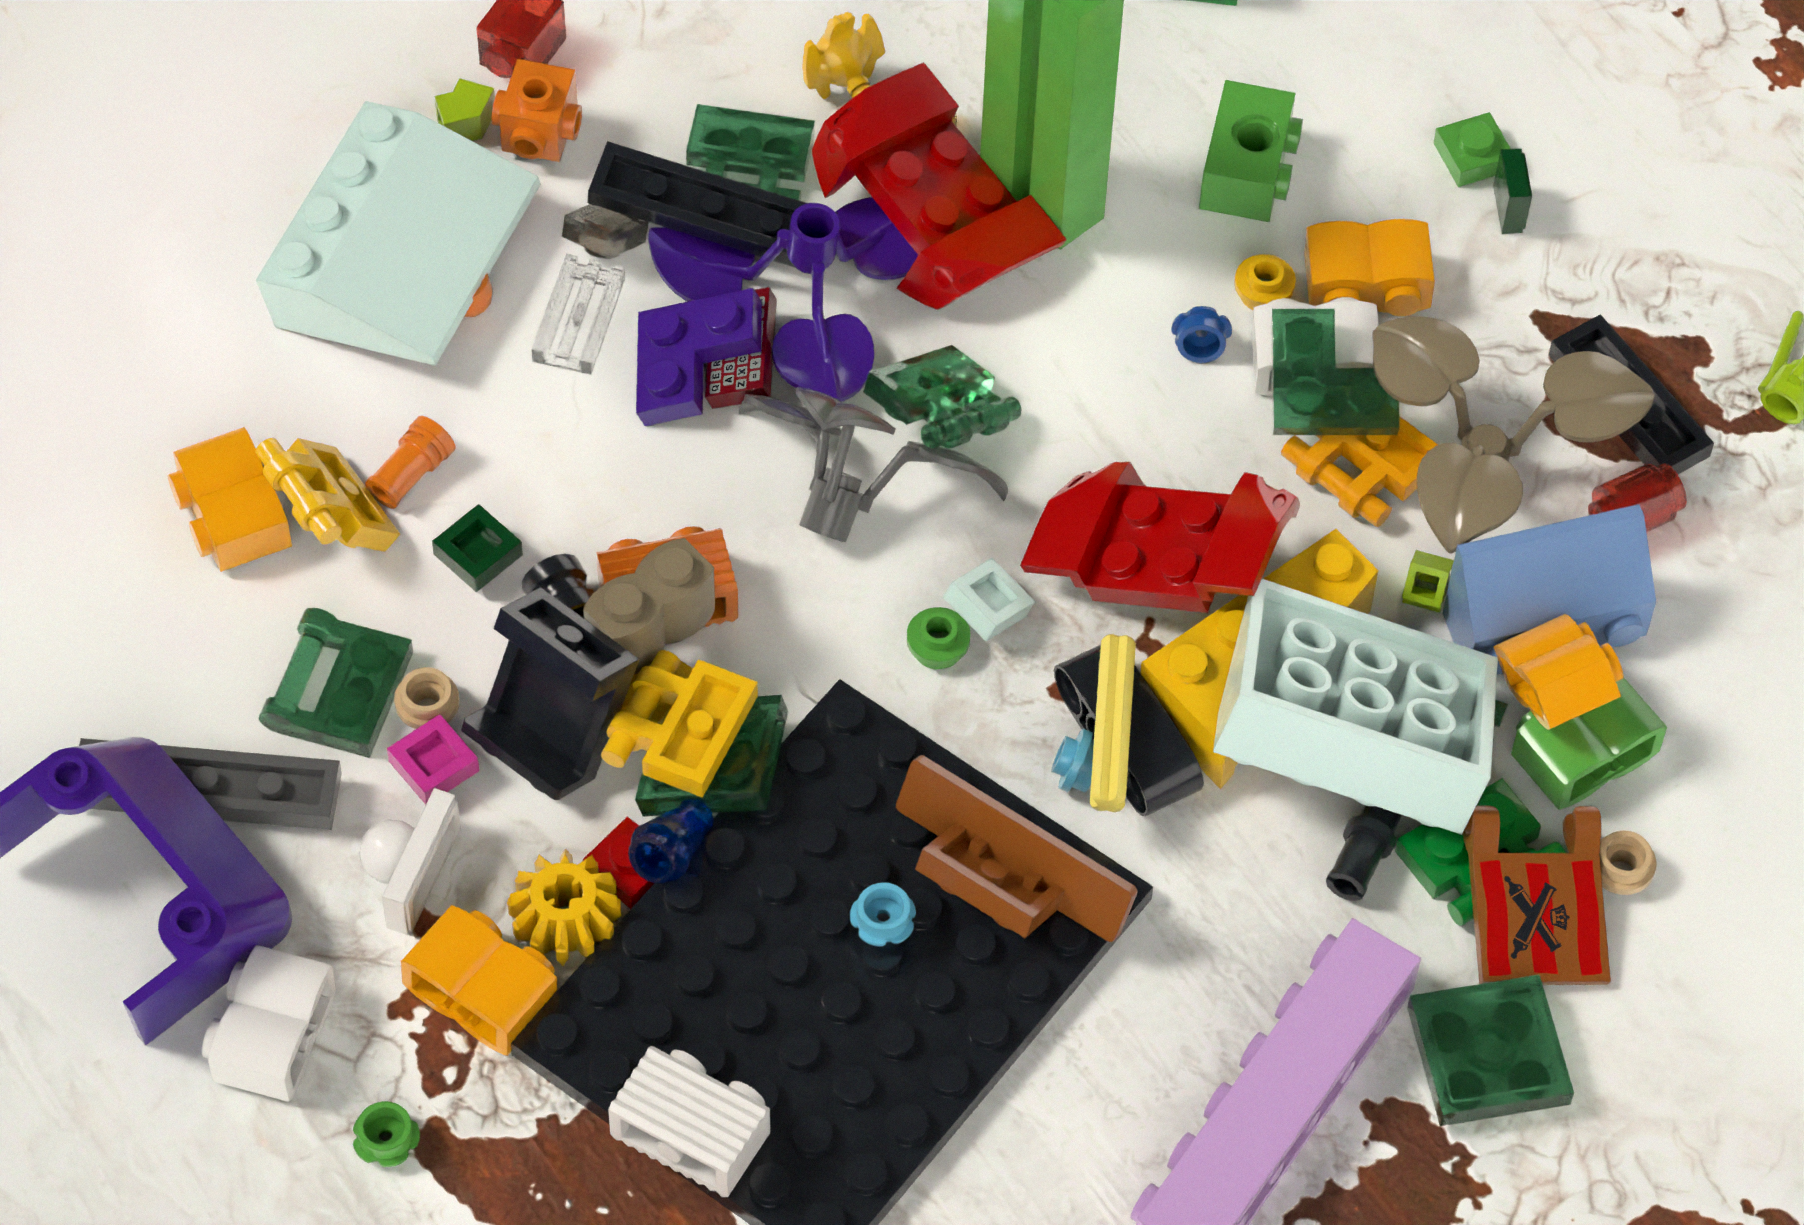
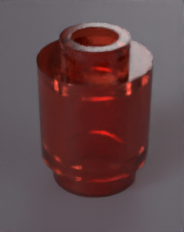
M1665 463L1658 466L1645 464L1596 486L1592 491V502L1588 505V514L1593 515L1640 504L1644 514L1647 533L1676 518L1677 512L1686 507V492L1680 477L1670 465Z

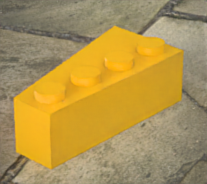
M1334 529L1263 579L1369 614L1371 612L1379 570L1337 529ZM1238 595L1141 663V675L1193 751L1201 770L1220 790L1232 777L1235 766L1238 764L1229 757L1214 753L1213 748L1218 712L1248 595Z

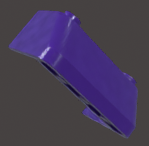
M132 737L60 749L0 792V858L57 815L83 813L94 807L108 795H111L187 885L188 888L166 904L158 921V931L162 943L176 961L123 1001L137 1036L146 1046L227 984L236 963H246L256 945L272 949L279 944L291 928L292 912L284 891L167 753L150 739Z

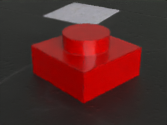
M627 816L583 858L584 861L593 855L595 861L598 862L599 873L611 872L616 881V893L614 895H617V898L631 909L676 860V854Z

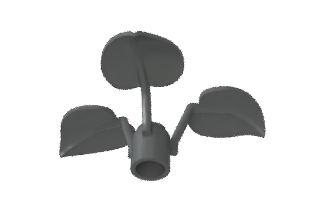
M797 387L794 394L805 407L787 403L773 397L745 394L740 405L739 414L762 410L772 416L801 425L817 441L814 476L809 487L811 494L799 525L841 542L847 541L858 510L869 513L873 500L907 462L939 463L975 473L983 478L1003 501L1007 497L1008 487L1005 481L986 466L957 451L914 441H908L907 445L900 449L865 493H860L858 491L862 480L843 472L855 426L894 435L896 428L866 409L852 404H843L830 395L802 387ZM830 434H833L840 438L832 467L828 468Z

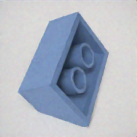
M1640 504L1457 545L1442 613L1453 642L1497 657L1493 646L1563 614L1569 615L1577 625L1586 622L1593 631L1600 646L1605 643L1614 647L1625 646L1642 636H1646L1656 605V596L1645 519ZM1498 661L1497 674H1503Z

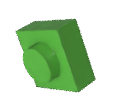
M1490 112L1436 128L1433 141L1458 187L1495 176L1500 150L1511 149Z

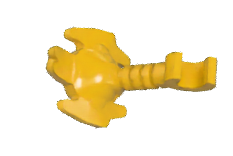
M845 12L838 16L835 15L827 22L825 33L816 45L812 40H808L805 43L802 64L803 80L808 89H816L822 99H826L831 95L830 84L847 87L846 89L852 98L865 88L871 86L868 79L872 76L876 60L885 54L882 34L870 14L862 16V26L858 30L853 28L855 16L852 13Z

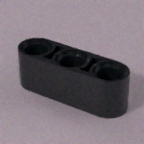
M1101 645L1059 663L1054 667V678L1061 698L1080 728L1093 733V740ZM1134 665L1126 798L1138 814L1147 816L1202 790L1204 782L1201 768L1193 751Z

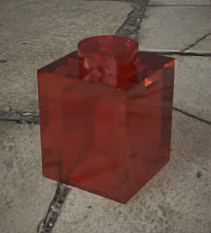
M496 0L476 27L479 64L501 78H511L517 59L548 64L566 40L564 1Z

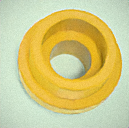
M1258 254L1245 259L1238 266L1234 280L1237 294L1242 302L1251 310H1254V307L1268 304L1276 299H1290L1294 293L1296 283L1292 267L1285 260L1269 254ZM1259 278H1266L1272 281H1262Z

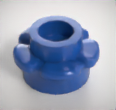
M1196 306L1187 313H1180L1174 319L1171 332L1173 335H1176L1175 344L1184 358L1196 363H1207L1216 360L1224 353L1226 338L1232 335V324L1226 316H1219L1214 308Z

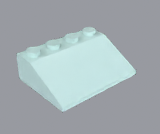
M365 101L256 278L257 285L274 326L436 366L473 302L472 297L481 285L486 273H490L540 187L539 177L418 112Z
M1261 579L1255 595L1248 596L1218 712L1213 752L1229 757L1237 763L1253 765L1290 777L1300 784L1317 786L1353 798L1363 805L1377 806L1416 819L1426 826L1440 827L1462 835L1491 778L1498 658Z

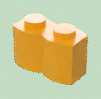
M1390 219L1369 225L1353 221H1329L1317 223L1306 228L1304 257L1310 305L1317 306L1328 303L1336 298L1350 297L1358 301L1376 304L1378 312L1389 313L1394 316H1409L1418 311L1431 308L1435 280L1428 223L1413 219Z
M245 427L174 451L177 471L168 474V481L179 509L191 507L196 518L189 522V527L200 556L205 557L212 554L220 572L292 547L287 517L276 491L263 475V464L256 455V448Z
M1563 614L1493 646L1507 686L1519 703L1526 708L1529 707L1535 718L1547 730L1621 697L1616 681L1623 679L1624 674L1613 648L1608 643L1600 646L1593 631L1586 622L1577 625L1567 614Z
M453 905L445 911L401 960L402 984L432 1009L454 1019L481 1043L506 1056L511 1052L512 1041L557 991V977L554 975V967L541 952L529 946L521 949L504 941L501 930L487 915L476 910L468 913Z

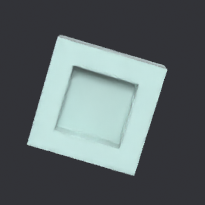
M993 558L954 580L943 596L985 641L990 640L1024 619L1036 602Z

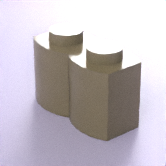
M685 538L669 541L646 555L636 568L635 573L612 579L598 588L585 604L584 619L639 658L635 675L639 673L642 667L651 665L657 652L663 650L665 644L676 643L694 635L710 620L715 610L714 567Z

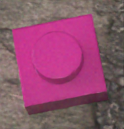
M440 714L387 748L389 763L425 805L434 788L449 792L479 772L478 757Z

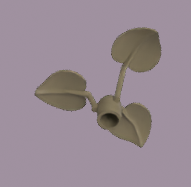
M1409 316L1382 323L1372 333L1375 376L1382 388L1392 398L1407 405L1430 406L1443 400L1449 391L1455 401L1459 425L1457 437L1462 441L1461 445L1443 443L1428 451L1420 462L1416 479L1418 497L1424 516L1441 545L1450 554L1456 552L1457 545L1468 543L1500 527L1516 513L1522 500L1523 483L1517 470L1509 462V458L1520 454L1522 445L1543 418L1554 413L1556 429L1566 439L1578 442H1598L1613 438L1638 423L1650 410L1655 397L1649 384L1612 357L1590 351L1567 354L1556 360L1545 374L1543 389L1550 401L1541 403L1513 438L1508 439L1505 433L1497 426L1482 424L1473 428L1470 425L1466 395L1459 383L1465 382L1476 375L1480 359L1473 342L1463 331L1446 321L1436 318Z

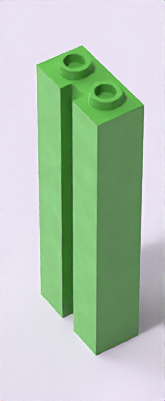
M988 0L980 157L1016 201L1030 195L1035 199L1067 239L1062 246L1058 247L1061 250L1104 219L1124 0Z

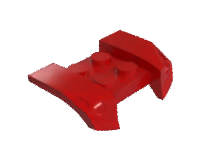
M923 62L865 88L826 119L813 145L812 156L825 198L835 194L854 176L857 177L918 254L908 273L896 289L926 306L939 310L996 278L1062 246L1067 239L1031 195L1016 201L952 122L959 105Z
M1114 462L1094 473L1088 471L1075 476L1048 500L1020 566L1026 573L1070 577L1075 587L1086 588L1092 601L1208 613L1216 592L1248 596L1255 595L1284 527L1291 518H1296L1300 501L1297 496L1284 488L1277 490L1267 485L1263 477L1244 472L1231 494L1149 487L1143 483L1131 462Z

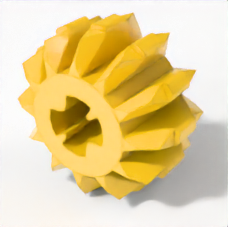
M567 849L560 856V863L551 864L539 854L534 862L535 873L518 870V876L515 878L516 892L511 893L507 901L508 914L514 920L512 922L513 935L518 940V943L530 942V947L538 950L543 955L551 950L556 951L557 961L562 966L568 961L569 952L578 951L587 958L595 952L594 942L601 943L604 938L611 939L614 935L613 923L617 922L618 918L621 917V900L617 898V895H614L616 893V881L611 872L599 873L598 862L595 861L593 855L578 865L574 864L572 854ZM569 906V908L560 909V907Z

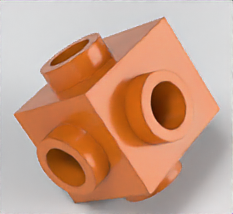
M517 59L507 91H497L492 109V125L500 126L502 151L514 153L526 159L540 158L560 162L567 139L575 141L579 134L582 121V106L578 105L576 70Z

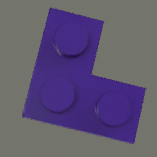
M754 288L638 312L636 414L644 426L703 415L704 363L761 352L762 301Z

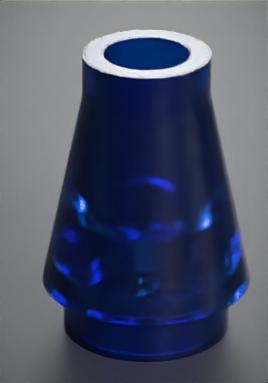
M690 798L684 800L678 807L638 826L632 834L628 850L629 860L634 870L642 878L653 883H664L681 878L686 873L705 834L713 826V815L710 809L700 800Z

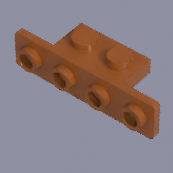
M920 755L911 762L896 803V808L900 813L938 836L922 849L915 870L938 883L946 892L957 895L986 913L1000 926L1013 930L1024 938L1057 910L1108 942H1113L1120 936L1138 892L1133 884L927 757Z

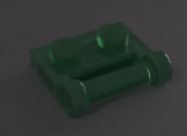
M307 608L304 610L297 626L300 638L274 697H269L265 700L258 719L264 727L273 732L370 758L394 701L395 691L402 681L412 658V639L338 620L333 614L320 608ZM323 647L340 650L314 712L300 709L298 705Z

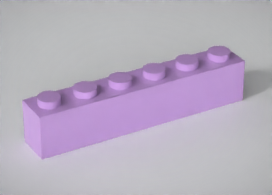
M1354 918L1350 920L1338 938L1328 934L1312 958L1310 968L1314 972L1305 985L1301 986L1296 982L1293 983L1280 1001L1275 1013V1017L1280 1020L1270 1034L1267 1036L1262 1032H1258L1249 1043L1239 1065L1244 1070L1232 1086L1226 1082L1221 1083L1212 1095L1204 1111V1117L1208 1120L1197 1136L1187 1132L1178 1142L1167 1164V1167L1172 1171L1160 1188L1151 1183L1139 1197L1130 1217L1136 1222V1225H1249L1414 990L1421 957Z

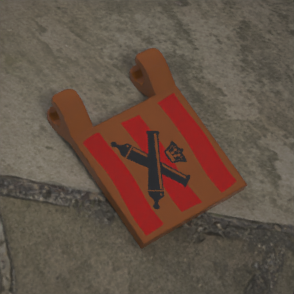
M1476 806L1462 835L1469 856L1479 985L1609 984L1611 977L1599 856L1601 814L1598 808L1578 806L1573 809L1572 813L1564 817L1563 836L1569 853H1498L1500 834L1499 811L1493 806Z

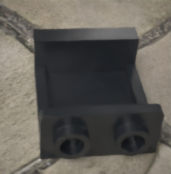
M540 587L500 608L493 629L509 641L486 705L464 718L461 731L479 744L488 754L498 758L529 781L535 789L545 793L551 799L560 800L596 778L602 762L601 752L609 740L606 733L607 728L615 714L622 708L639 658Z

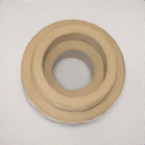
M423 667L411 671L404 677L395 691L394 703L397 715L406 725L414 729L419 728L439 714L449 723L459 709V692L456 684L450 677L435 668ZM426 698L437 701V703L429 706L417 705L419 701Z
M1622 830L1613 832L1600 840L1599 856L1602 887L1615 894L1631 895L1649 886L1655 875L1657 862L1655 854L1645 838L1635 832ZM1616 861L1626 862L1633 870H1621L1612 865V863Z

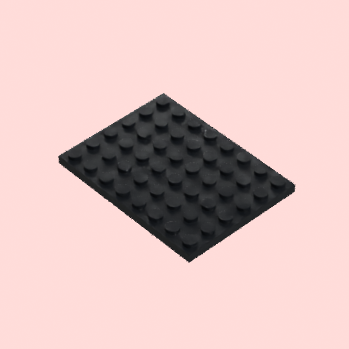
M839 679L614 927L612 938H604L595 948V952L583 961L512 1041L511 1055L609 1124L608 1109L611 1102L616 1099L619 1090L624 1087L626 1080L631 1077L633 1069L638 1067L640 1059L645 1056L648 1047L654 1046L669 1055L673 1050L684 1051L695 1057L705 1067L706 1075L727 1086L732 1081H739L755 1089L763 1097L765 1106L770 1108V1134L728 1197H721L717 1191H710L705 1185L697 1184L693 1178H686L681 1172L676 1173L749 1225H879L1120 937L1118 936L1113 942H1108L1057 910L1024 938L1013 930L1000 926L986 913L957 895L946 892L938 883L915 870L922 849L938 836L900 813L896 808V803L911 762L920 755L927 757L1133 884L1138 892L1120 936L1151 901L1153 886ZM873 884H894L904 890L914 903L916 915L911 920L914 923L913 932L906 940L899 944L887 942L881 947L870 945L859 937V929L851 924L850 910L853 903L858 900L860 894L867 887ZM879 914L877 916L878 920L882 922L890 918L888 914Z

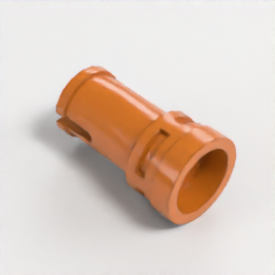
M418 416L410 424L407 432L398 440L399 447L375 474L371 475L365 482V486L371 495L388 508L395 509L399 505L400 500L426 472H433L456 449L455 443L448 432L437 422L426 416Z

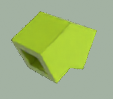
M459 78L453 92L434 96L437 121L439 124L471 141L483 139L492 121V109L495 99L494 88Z
M1416 550L1406 578L1402 603L1440 613L1448 589L1454 560ZM1417 579L1438 585L1436 592L1415 586Z

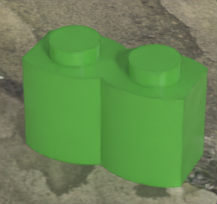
M1625 678L1616 681L1621 694L1620 698L1552 729H1545L1535 718L1531 710L1518 722L1511 755L1558 810L1570 807L1584 800L1609 780L1617 779L1634 771L1660 751L1667 726Z

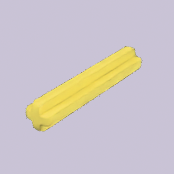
M1109 634L1101 640L1090 789V805L1097 811L1107 810L1115 813L1121 811L1125 806L1136 650L1134 639L1128 635L1117 636Z

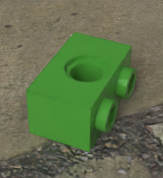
M1225 80L1203 171L1199 209L1270 222L1275 199L1286 201L1293 165L1283 163L1285 152L1297 154L1303 119L1292 117L1296 93Z

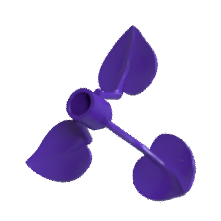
M872 197L848 203L836 212L820 203H808L798 207L792 214L790 229H780L777 233V240L754 265L755 255L666 227H652L649 229L648 235L649 249L657 272L666 285L685 301L742 290V279L756 280L784 248L787 249V256L790 262L799 271L812 275L813 320H791L779 329L773 340L772 347L774 366L780 376L792 387L816 390L830 395L841 402L855 396L866 384L873 368L874 343L868 328L856 316L838 314L826 319L824 318L823 280L825 269L833 263L835 255H837L841 262H848L853 259L858 271L867 277L878 280H895L906 276L918 256Z

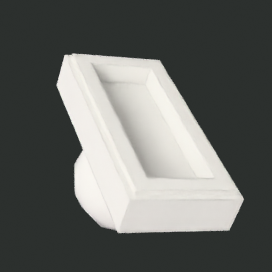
M434 788L415 828L404 821L387 819L374 824L363 836L359 851L361 864L369 876L380 883L387 884L382 895L387 929L405 935L413 931L461 831L456 795Z

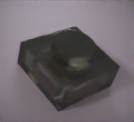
M589 204L565 214L562 237L583 246L584 250L594 257L611 259L646 243L649 222Z

